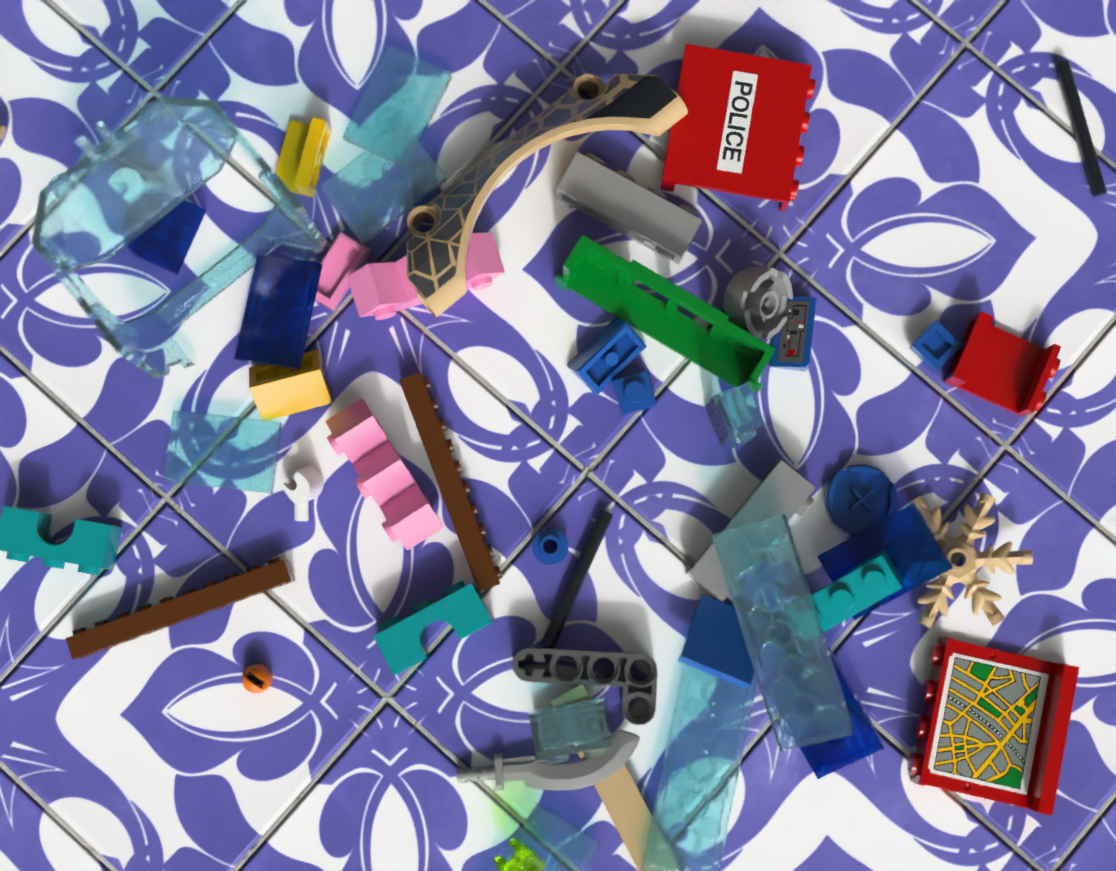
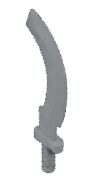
M618 730L613 737V742H609L597 754L571 763L536 761L534 755L504 759V753H494V765L478 766L475 768L467 767L464 769L457 768V782L459 784L496 779V786L493 787L494 792L503 791L504 782L520 780L524 781L525 786L540 790L563 791L580 789L597 784L616 773L631 757L639 743L640 737L634 733Z

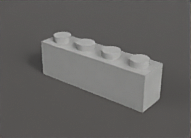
M576 152L556 187V198L679 265L702 223V219L697 217L698 213L686 205L680 204L676 206L666 200L665 194L655 188L649 187L645 189L635 183L636 180L624 171L618 170L614 172L604 166L605 163L597 156L589 153L584 156Z
M783 460L777 462L685 574L718 601H724L726 597L733 600L745 585L741 579L749 569L753 572L757 571L767 559L768 555L764 552L772 541L778 544L790 531L791 527L787 523L795 513L801 516L812 504L814 499L810 497V494L815 490V487Z

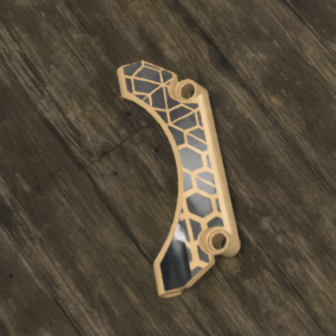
M583 74L574 81L573 87L430 202L424 206L412 209L407 218V226L411 236L407 241V279L429 312L437 318L467 293L466 258L475 222L492 191L513 168L536 151L554 142L587 132L623 130L659 137L688 114L687 107L680 96L656 75L615 74L607 80L606 85L596 75ZM584 91H590L596 95V98L585 100L579 94ZM427 220L434 224L433 228L428 232L422 233L415 229L416 225L421 221Z

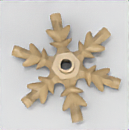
M982 492L974 510L968 504L964 506L966 524L958 521L962 534L957 538H951L946 534L949 523L946 522L941 525V510L939 506H936L931 512L921 496L909 502L913 511L920 518V520L912 521V525L928 532L923 539L935 541L936 550L934 553L927 555L922 548L918 547V554L908 548L900 546L898 549L902 556L889 557L897 569H903L901 573L903 579L909 577L918 569L920 577L924 575L928 568L936 570L939 575L938 582L926 585L933 590L922 595L917 600L919 604H926L917 620L918 623L931 628L938 611L943 616L948 615L947 597L954 600L950 587L957 582L966 586L964 599L972 595V612L974 615H978L982 609L992 626L1005 619L1001 611L993 603V601H1000L1002 597L998 593L984 588L990 582L978 580L976 572L978 568L986 566L995 574L996 566L1009 574H1014L1015 570L1011 564H1033L1032 550L1010 551L1013 545L1011 541L1004 543L995 551L993 543L988 546L985 552L975 549L974 539L986 536L980 530L995 522V517L986 516L995 501L993 496ZM953 553L963 555L964 563L962 566L952 564L951 556Z

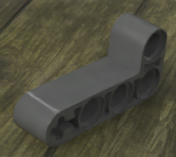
M526 647L518 651L513 659V671L523 681L621 687V711L626 720L631 724L645 725L655 715L657 665L646 654L639 652ZM527 654H533L534 661L545 662L544 654H552L550 661L551 676H544L545 668L539 667L534 668L532 674H526L525 667H520L519 661L525 660ZM562 656H571L577 663L576 671L570 676H562L556 670V661ZM602 657L610 659L613 663V671L606 678L595 676L592 670L593 663ZM639 659L647 661L650 668L648 676L643 680L633 679L629 671L631 664ZM635 697H642L648 702L647 712L641 717H634L628 712V704Z

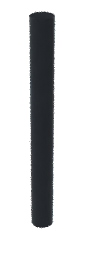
M1063 60L1055 64L1092 195L1093 197L1102 196L1107 193L1070 62L1069 60Z
M600 509L541 643L552 648L555 647L613 514Z

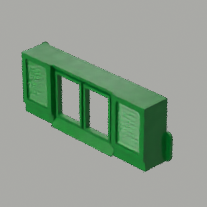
M585 235L580 237L563 265V277L558 274L555 276V284L565 291L570 289L613 316L626 321L633 328L744 394L748 390L757 393L762 388V384L757 380L776 348L728 321L730 316L634 259L630 263ZM635 280L668 298L667 304L635 286ZM679 305L712 324V329L706 328L677 310Z

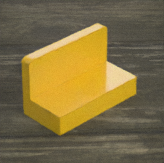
M312 117L310 125L297 121L289 122L272 182L275 189L314 197L331 135V130L326 120Z
M318 349L249 367V389L263 421L331 403V395L324 379L322 359Z

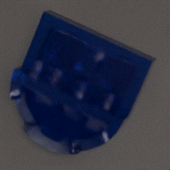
M148 192L135 198L127 206L121 218L120 233L127 250L134 257L178 275L207 210L168 192Z

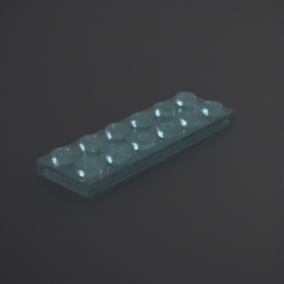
M785 513L712 534L711 536L779 750L784 751L852 735L855 730Z
M684 664L641 871L720 870L761 665L757 664L751 685L748 689H744Z

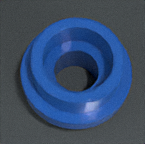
M548 528L540 531L532 543L535 557L546 565H554L561 562L568 553L569 545L567 538L557 529ZM547 540H554L558 545L557 550L552 554L546 553L543 549V545Z

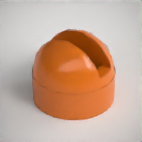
M261 663L248 666L242 674V684L251 693L264 692L273 682L272 671L268 666ZM249 672L264 681L263 685L259 686L248 678Z

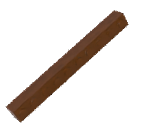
M420 372L400 379L399 382L477 590L481 592L501 584L499 579L503 578L499 566H494L491 560L492 557H495L490 544H485L483 537L487 535L483 524H478L475 515L479 513L475 502L470 503L467 494L471 492L467 481L462 482L459 473L463 472L459 460L454 461L452 452L455 449L452 441L445 438L444 431H447L443 418L438 419L436 414L439 407L435 397L430 398L428 390L432 388L427 376L422 377Z
M277 557L267 561L268 565L260 568L259 565L246 569L247 573L239 576L236 572L225 576V581L219 583L216 580L203 584V589L195 591L194 588L182 591V596L173 599V596L160 599V604L152 607L151 604L143 605L137 608L138 612L131 615L128 611L116 615L117 620L108 622V619L96 622L94 623L95 628L87 630L86 627L74 630L72 631L73 635L66 638L72 660L93 655L295 582L289 561L286 559L281 560V557Z

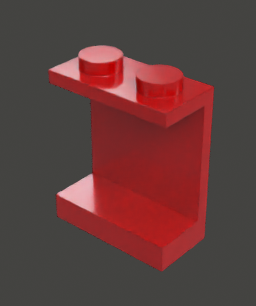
M980 311L970 319L960 342L962 346L956 351L943 382L1021 417L1038 411L1047 396V392L1043 390L1048 378H1053L1060 366L1061 359L1057 358L1061 346L1053 344L1046 349L991 325L994 317Z

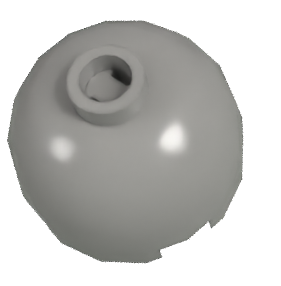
M751 266L742 269L733 276L724 292L723 310L725 314L730 316L728 321L757 338L770 339L780 331L787 321L788 316L783 315L787 298L793 299L791 281L786 273L768 266Z

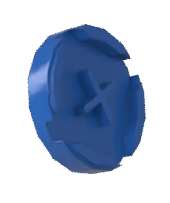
M867 464L850 465L837 472L828 482L824 494L825 511L832 524L842 532L854 536L873 535L884 529L894 518L898 506L897 490L893 482L879 468Z

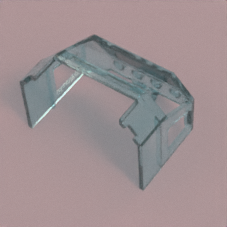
M160 97L155 102L145 105L140 110L139 115L126 125L117 127L113 131L100 120L95 124V127L105 141L95 148L88 138H85L83 135L78 137L75 141L85 153L66 172L54 176L49 181L48 186L41 190L39 194L31 244L114 350L155 379L168 375L170 372L169 367L181 364L185 369L196 365L171 332L281 244L308 275L313 266L309 261L313 252L315 254L322 252L327 243L303 205L215 100ZM235 143H237L260 171L258 174L259 179L276 201L264 225L156 311L124 322L106 308L74 270L112 258L221 172Z

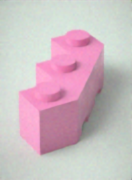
M493 232L472 233L466 258V290H481L493 285L492 279L505 273ZM407 255L396 262L368 263L347 277L359 317L374 316L375 320H384L396 315L397 311L423 304L416 295V290L407 279Z
M363 398L325 421L332 433L327 437L330 445L338 456L344 452L353 464L359 476L354 482L365 499L372 496L386 518V521L381 523L392 542L399 539L405 549L409 550L444 527L431 503L421 491L410 470L386 436L387 434Z

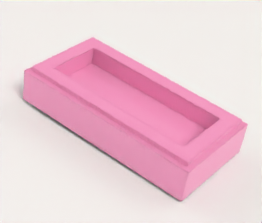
M340 231L302 291L335 311L350 287L347 277L364 266L372 253L371 249Z

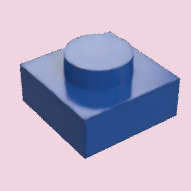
M936 320L909 348L933 372H936L962 344Z
M647 371L612 381L622 417L657 406Z

